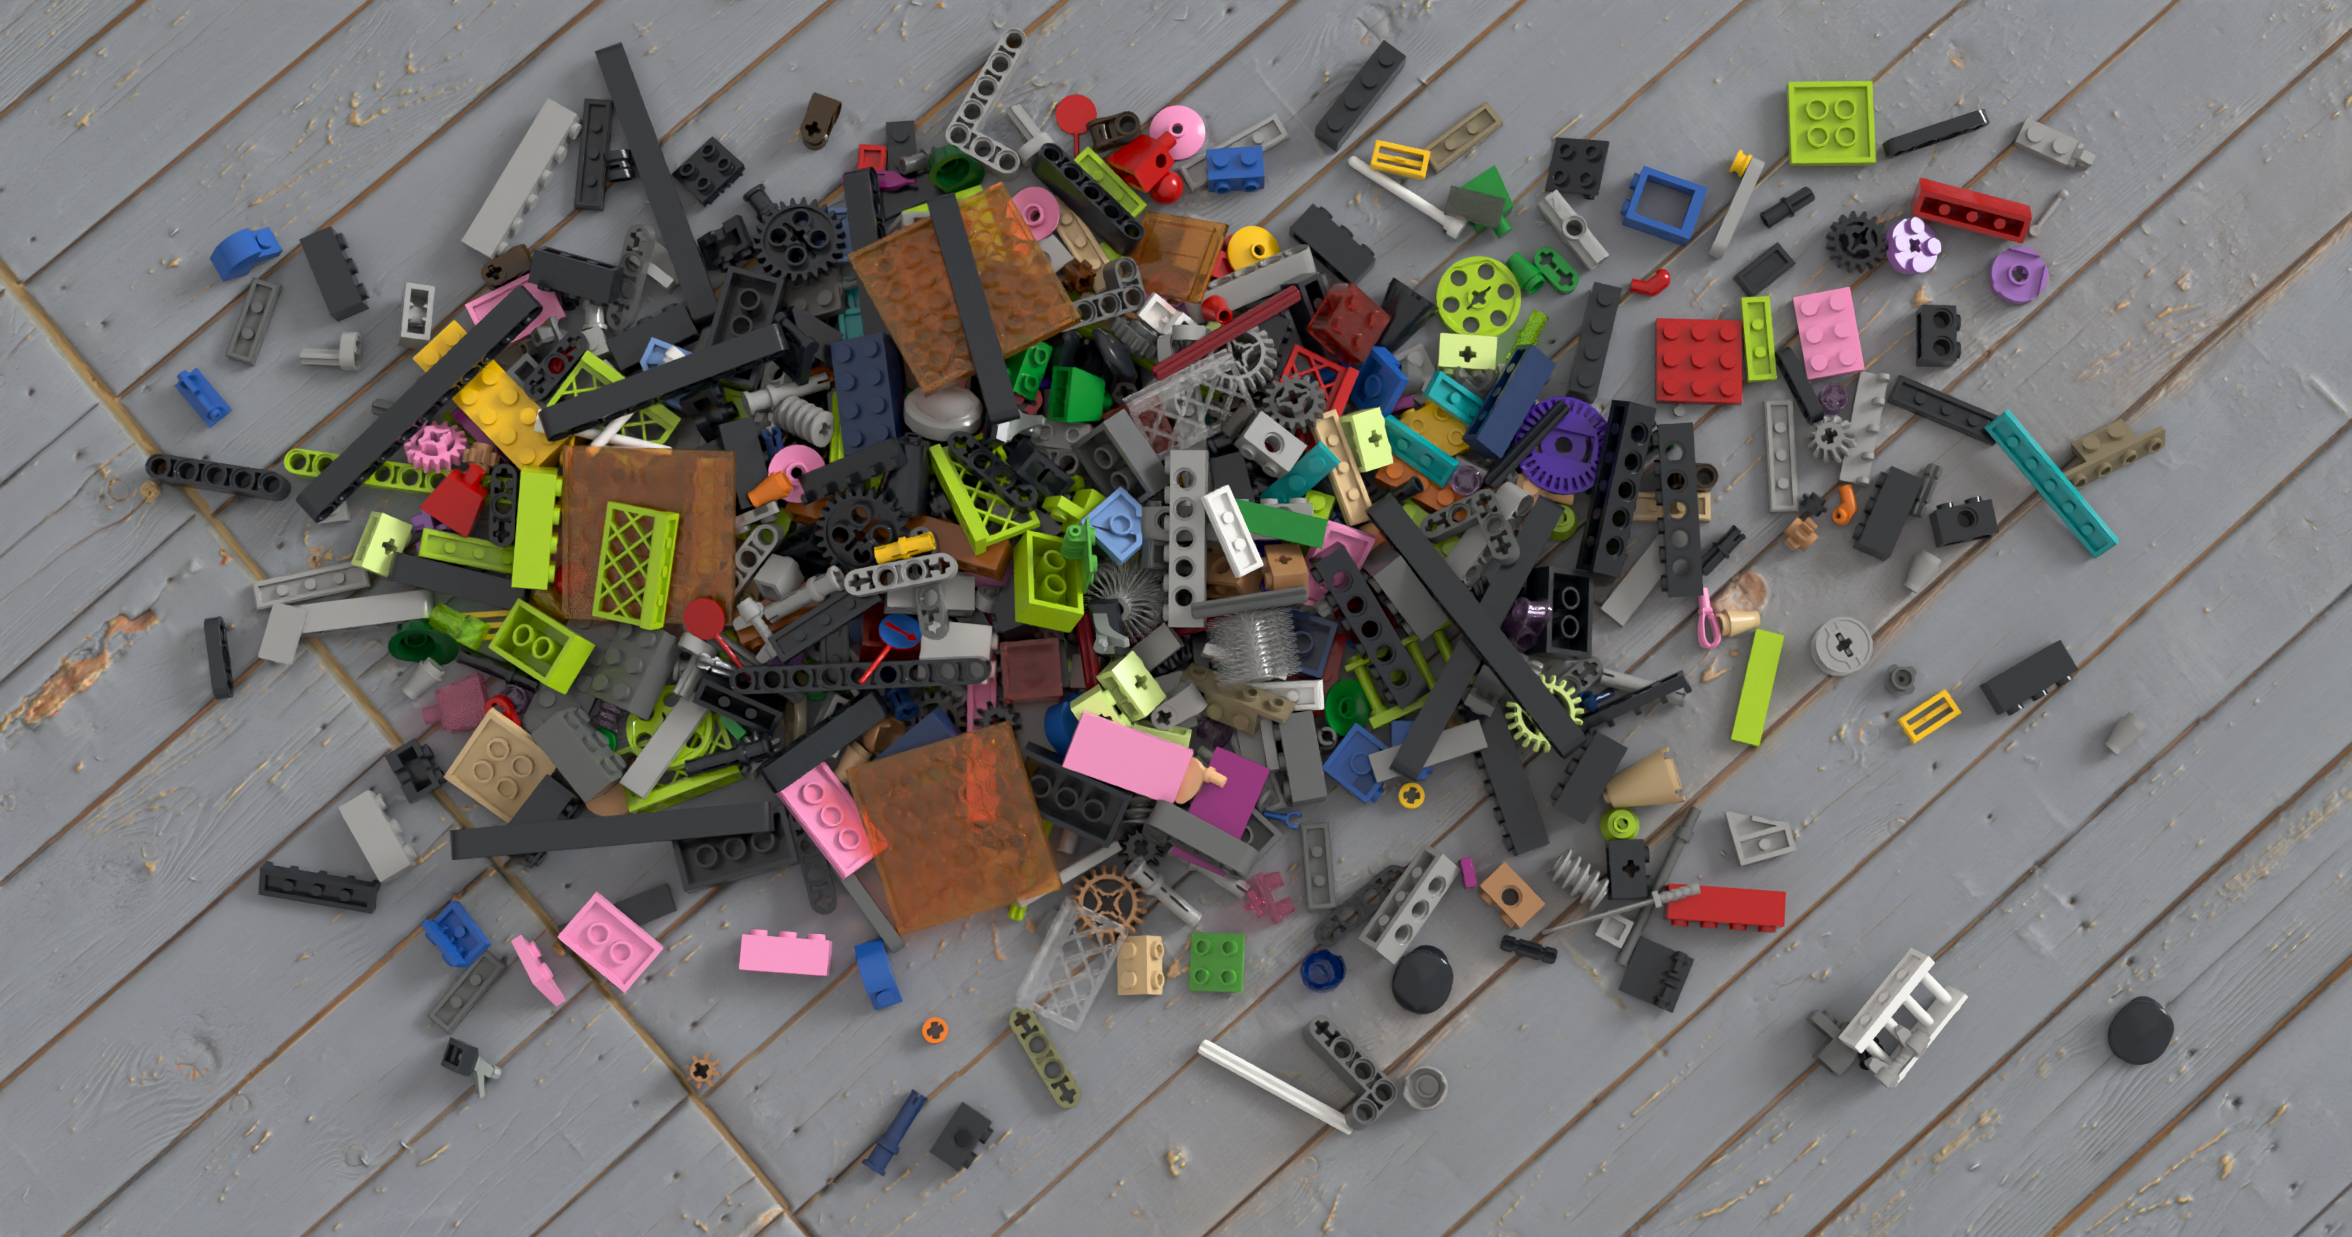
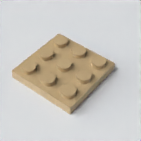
M492 707L446 772L444 778L509 823L545 775L552 776L557 767L528 732Z

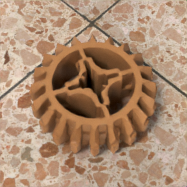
M1102 865L1101 875L1097 876L1096 870L1091 868L1092 879L1089 880L1082 874L1080 878L1085 885L1083 887L1076 883L1073 885V888L1080 891L1079 896L1070 894L1069 899L1078 901V905L1069 906V911H1079V915L1074 916L1072 921L1073 923L1080 920L1084 922L1078 928L1080 932L1085 931L1087 927L1091 929L1087 935L1088 939L1091 940L1095 933H1099V943H1103L1104 936L1109 935L1110 943L1114 944V934L1119 933L1121 940L1124 941L1126 940L1124 930L1128 929L1131 934L1136 933L1135 928L1131 926L1133 921L1138 925L1143 924V921L1136 917L1137 913H1147L1145 908L1138 907L1139 903L1147 902V897H1137V894L1143 892V887L1139 886L1134 889L1133 885L1136 881L1134 879L1126 880V869L1122 872L1121 876H1118V866L1114 865L1112 874H1107L1106 865ZM1102 881H1115L1122 884V886L1112 893H1105L1096 884ZM1090 891L1097 899L1098 904L1093 913L1087 917L1084 911V900L1087 892ZM1129 891L1132 896L1133 905L1127 919L1119 909V902ZM1098 893L1103 898L1108 897V900L1110 897L1115 898L1113 905L1115 911L1119 914L1118 916L1113 911L1109 912L1108 909L1107 912L1101 911L1103 903L1102 899L1097 895ZM1109 915L1114 917L1121 925L1114 928H1101L1094 925V923L1103 916Z

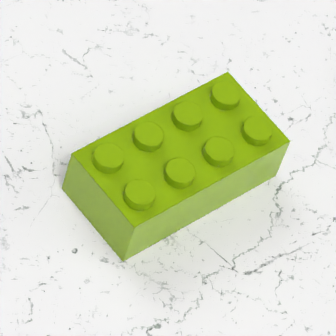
M523 465L511 587L547 590L548 582L554 583L556 561H551V554H556L558 533L553 532V525H559L561 504H555L556 496L561 497L563 476L558 475V468Z

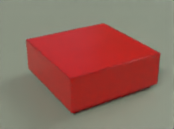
M859 144L857 170L873 167L875 170L886 171L887 146Z

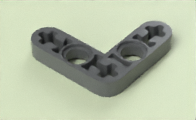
M1490 489L1479 490L1428 515L1420 525V530L1431 543L1437 544L1480 524L1489 549L1498 563L1502 565L1513 564L1520 555V547L1503 506L1495 493ZM1486 499L1489 500L1488 504L1492 510V513L1489 514L1483 507V501ZM1458 511H1467L1465 520L1459 523L1454 522V515ZM1444 519H1447V521L1451 525L1450 527L1446 526V522L1444 521ZM1502 521L1503 525L1500 531L1496 533L1489 532V527L1493 522ZM1437 525V532L1433 534L1432 526ZM1503 540L1509 547L1508 554H1502L1503 548L1499 541Z

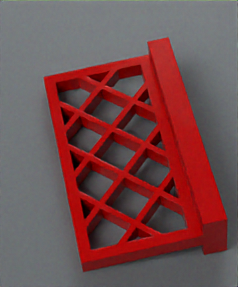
M1295 344L1292 347L1278 382H1283V375L1286 374L1288 377L1290 370L1293 375L1298 373L1299 379L1302 376L1313 373L1315 380L1319 382V388L1324 390L1326 409L1323 410V413L1336 409L1340 417L1359 371L1350 366L1346 369ZM1297 354L1308 360L1311 369L1298 373L1294 363ZM1325 368L1337 373L1333 383L1327 385L1323 384L1318 372ZM1299 428L1296 429L1297 438L1307 445L1303 451L1304 456L1316 445L1312 433L1303 436ZM1310 438L1308 444H1306L1305 439ZM1265 444V448L1273 453L1272 447Z

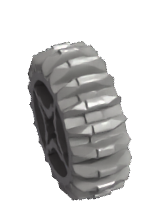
M1258 326L1253 327L1202 357L1201 368L1204 369L1202 371L1203 377L1209 379L1208 382L1212 388L1218 386V392L1221 394L1227 389L1231 397L1235 395L1236 391H1240L1241 396L1244 397L1246 395L1245 390L1248 389L1255 394L1257 391L1256 385L1258 384L1265 388L1266 381L1264 378L1272 379L1273 372L1271 369H1276L1277 367L1276 360H1274L1277 357V352L1273 348V340L1271 338L1267 339L1268 334L1265 330L1259 332ZM1237 342H1245L1248 344L1242 345ZM1227 346V352L1220 356V360L1216 361L1219 353ZM1233 352L1236 353L1237 357H1241L1243 366L1239 361H1236ZM1261 356L1257 366L1252 371H1249L1250 365L1256 362V358ZM1237 373L1239 374V376H1232L1228 374Z

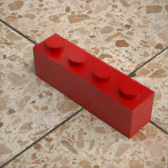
M1921 177L1911 201L1913 216L2022 244L2032 220L2030 205Z
M1669 883L1665 885V891L1678 889L1682 886L1685 887L1686 884ZM1699 885L1701 894L1687 896L1686 898H1680L1679 900L1664 904L1663 920H1671V926L1688 927L1689 922H1700V928L1718 929V924H1728L1729 930L1747 931V926L1758 927V932L1776 933V928H1782L1785 925L1786 892Z

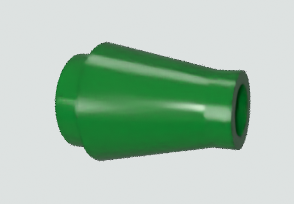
M1519 252L1513 254L1506 261L1522 292L1526 291L1528 295H1531L1545 284L1544 273L1523 258Z

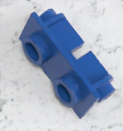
M195 368L190 373L184 370L178 374L177 378L179 381L174 386L209 428L232 411L198 368Z

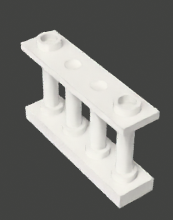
M1910 948L1838 1038L1857 1052L1862 1054L1866 1049L1874 1058L1890 1064L1901 1052L1900 1044L1888 1056L1873 1039L1885 1027L1898 1040L1895 1034V1028L1898 1024L1891 1017L1901 1004L1918 1020L1910 1032H1914L1917 1028L1923 1031L1931 1039L1928 1043L1929 1046L1952 1016L1960 1009L1968 996L1949 985L1944 989L1928 973L1935 962L1928 955ZM1919 982L1936 997V1000L1927 1011L1910 996V993ZM1912 1056L1898 1072L1900 1077L1898 1083L1906 1076V1073L1919 1058Z

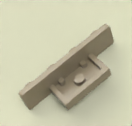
M2119 419L2072 442L2071 450L2082 464L2063 474L2077 490H2080L2085 485L2099 478L2107 477L2113 471L2132 465L2136 460L2146 455L2158 452L2165 446L2166 430L2163 426H2159L2137 437L2126 423Z
M1191 663L1180 677V683L1192 680L1198 690L1205 693L1204 699L1207 707L1202 711V715L1255 735L1259 729L1261 716L1284 724L1295 709V703L1249 684L1236 685L1233 683V685H1230L1227 681L1218 678L1226 679L1221 674L1195 663Z

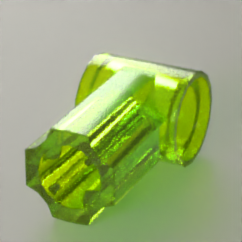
M440 602L433 609L428 623L433 628L453 636L454 640L477 652L491 628L489 624L469 614L466 616Z

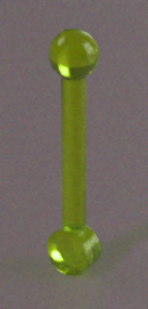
M445 411L442 415L443 420L450 422L452 426L458 425V430L465 432L467 442L473 446L475 441L453 418L452 412Z

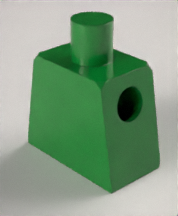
M1495 165L1450 193L1448 203L1461 217L1468 220L1467 223L1477 233H1481L1491 227L1498 239L1512 231V227L1505 217L1512 212L1513 203Z
M1053 366L1047 421L1072 423L1100 420L1102 410H1108L1112 404L1111 395L1104 393V379L1076 367Z

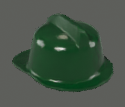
M946 145L941 148L935 146L931 148L932 155L928 161L930 170L928 175L929 180L934 185L947 193H957L980 185L983 182L985 176L984 168L979 162L965 154L959 147Z
M414 619L398 624L396 634L388 642V651L393 657L402 661L419 663L421 660L425 661L429 657L439 665H445L455 660L459 653V646L449 635L434 631L431 624L425 620Z

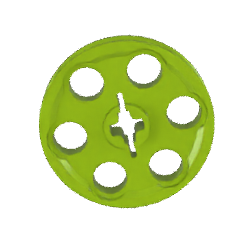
M1483 256L1468 257L1454 263L1443 274L1436 291L1435 302L1439 308L1437 313L1444 326L1453 334L1499 337L1512 326L1521 306L1520 287L1514 274L1501 262ZM1484 265L1489 266L1493 269L1494 276L1491 279L1484 280L1478 275V269ZM1453 273H1463L1466 276V283L1463 286H1455L1450 278ZM1503 285L1510 286L1513 290V297L1508 300L1500 298L1498 288ZM1488 288H1490V290L1485 293L1483 305L1478 302L1476 305H1472V307L1469 310H1467V308L1471 305L1473 301V293L1478 296L1481 293L1483 294ZM1448 298L1455 299L1459 304V309L1454 313L1444 310L1443 302ZM1494 312L1503 313L1506 317V323L1502 326L1493 325L1490 321L1491 314ZM1468 318H1472L1478 322L1479 328L1476 332L1469 333L1464 330L1463 322Z
M676 685L664 686L653 708L654 716L651 720L642 721L639 717L629 713L626 725L627 739L637 757L643 750L637 746L638 739L643 735L653 737L664 722L663 715L667 718L674 707H667L665 705V699L670 694H675L672 691ZM711 710L692 734L699 735L702 738L701 745L691 749L687 747L686 743L666 771L684 769L685 760L702 757L707 752L714 736V719Z

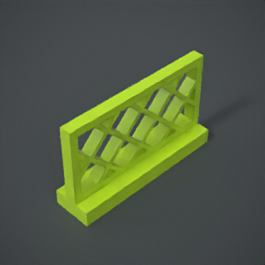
M587 350L546 406L549 407L556 404L562 395L574 394L576 397L578 393L589 392L603 387H597L596 379L604 385H608L625 377ZM582 369L592 375L594 387L577 390L575 378ZM571 383H573L574 390L566 391ZM659 403L640 410L641 422L624 424L621 427L622 435L626 436V427L641 425L643 439L647 441L645 425L657 423L666 431L659 440L649 442L663 445L682 419ZM643 413L652 420L644 421ZM602 424L600 425V428L595 429L604 430L605 427ZM608 443L603 447L640 475L655 456L654 454L646 453V458L638 466L629 460L628 448L610 446ZM624 448L625 456L618 452L616 449Z
M983 433L973 436L982 443ZM956 443V449L963 447L966 450V443L962 445ZM940 444L929 447V463L975 556L986 552L987 546L1025 533L1026 530L1040 527V521L1035 511L1027 513L1031 521L1023 524L1011 521L1015 510L996 494L992 495L981 491L982 482H978L976 489L963 484L962 480L965 473L972 474L959 463L951 460L948 446L942 448ZM1002 446L994 449L992 453L997 454L999 459L1008 465L1005 461L1007 456ZM979 458L981 460L987 461L985 468H987L990 465V462L987 459ZM1003 476V478L998 477L995 480L999 486L1003 487L1011 483L1007 481V476ZM1020 495L1019 501L1027 500L1030 502L1028 497L1024 498ZM977 497L992 502L988 512L975 508L974 502ZM996 503L1011 508L1007 519L992 514ZM988 521L1004 525L1001 532L989 536L986 530Z
M613 501L608 502L592 616L638 625L640 628L647 630L663 628L679 513L662 512ZM616 509L624 511L630 520L622 528H619L615 522ZM644 516L655 517L653 530L646 534L638 521ZM634 526L641 539L631 546L623 532ZM618 537L626 550L616 557L611 550V542ZM642 543H645L650 553L649 558L642 563L634 550ZM629 554L637 567L627 574L619 561ZM614 565L622 579L612 586L607 578V571ZM639 571H641L646 579L645 587L640 591L637 590L630 579ZM626 583L633 596L623 603L615 589ZM609 594L618 606L612 612L602 610L603 599ZM634 600H637L642 608L640 618L632 617L626 607Z
M718 713L713 715L714 723L718 722L720 732L716 740H712V747L708 754L715 753L717 748L723 750L733 748L727 728L718 720L722 715ZM692 735L695 738L689 748H696L699 740H702L699 735ZM651 738L637 743V746L644 749ZM722 738L724 739L725 745L720 743ZM630 746L613 752L621 757L630 754L636 755ZM739 765L701 774L693 778H688L684 769L673 771L676 774L671 783L663 785L657 782L655 786L658 788L651 790L645 800L637 795L633 797L631 791L625 787L623 789L627 798L626 802L629 812L636 814L658 812L739 782L745 778Z

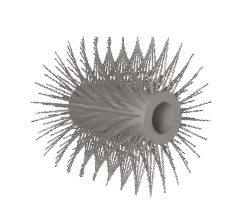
M1135 555L1133 569L1131 557L1128 559V570L1127 561L1122 564L1121 568L1110 558L1112 563L1111 561L1108 563L1107 560L1103 563V565L1105 564L1106 567H1109V570L1100 565L1097 568L1099 569L1097 573H1094L1093 583H1097L1091 584L1089 587H1093V589H1087L1086 593L1090 592V594L1086 595L1095 596H1083V598L1086 597L1084 600L1096 599L1089 597L1118 599L1124 626L1126 624L1125 629H1128L1127 635L1129 632V635L1131 634L1133 638V633L1128 626L1132 624L1134 634L1135 632L1136 634L1141 633L1139 631L1140 626H1142V630L1147 631V627L1144 625L1146 623L1148 626L1152 625L1158 620L1156 618L1161 615L1160 613L1163 612V608H1160L1162 603L1158 604V602H1169L1167 600L1164 601L1165 598L1161 599L1164 596L1155 595H1167L1168 593L1164 594V591L1152 589L1157 586L1164 588V583H1159L1161 585L1156 584L1158 582L1152 583L1157 580H1164L1154 576L1158 575L1159 571L1153 574L1151 573L1153 570L1145 574L1143 572L1144 568L1140 567L1141 560L1139 561L1140 564L1137 562L1136 565ZM1114 563H1115V566H1116V565L1118 566V572H1117V567H1116V570H1115V567H1113V566H1114ZM1106 574L1110 575L1112 581L1106 579V578H1107V575H1106ZM1101 581H1107L1108 585L1102 584ZM1100 584V586L1098 587H1103L1102 589L1105 590H1101L1097 588L1095 585ZM1143 606L1149 607L1151 611L1147 612ZM1139 611L1145 612L1144 615L1146 614V616L1143 617ZM1137 616H1138V619H1139V617H1140V619L1142 618V620H1141V622L1143 621L1142 624L1140 623V620H1139V621L1137 620Z
M1276 609L1270 611L1254 610L1240 614L1235 613L1237 615L1233 617H1225L1229 619H1219L1222 622L1210 620L1224 625L1220 626L1214 622H1209L1215 624L1211 625L1214 626L1211 628L1218 630L1209 629L1215 631L1211 633L1223 636L1211 634L1217 637H1209L1216 638L1213 640H1217L1220 643L1211 642L1217 643L1213 645L1225 648L1222 649L1218 646L1213 647L1219 649L1211 648L1218 650L1215 652L1222 654L1213 653L1219 655L1215 657H1222L1226 660L1215 658L1220 660L1218 664L1224 667L1220 665L1215 666L1221 667V669L1228 672L1218 670L1223 672L1221 676L1226 679L1218 678L1227 681L1230 685H1233V683L1239 685L1242 683H1262L1273 678H1279V675L1292 676L1287 675L1286 672L1296 674L1288 669L1299 672L1294 670L1296 666L1287 663L1291 662L1299 665L1288 659L1297 660L1292 658L1294 654L1288 651L1297 652L1291 651L1292 649H1288L1283 645L1290 648L1295 647L1289 646L1292 642L1280 638L1279 635L1291 641L1295 640L1289 639L1293 637H1286L1278 633L1282 632L1285 635L1293 636L1287 634L1291 630L1277 625L1289 628L1287 626L1290 625L1281 623L1291 624L1285 622V619L1289 618L1279 615L1288 613H1283Z

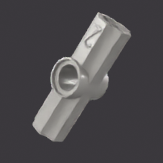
M1557 190L1551 192L1538 203L1537 207L1559 233L1561 242L1572 249L1589 272L1609 257L1607 251L1587 228L1585 219L1574 212ZM1576 226L1580 234L1572 236L1567 232L1566 227Z

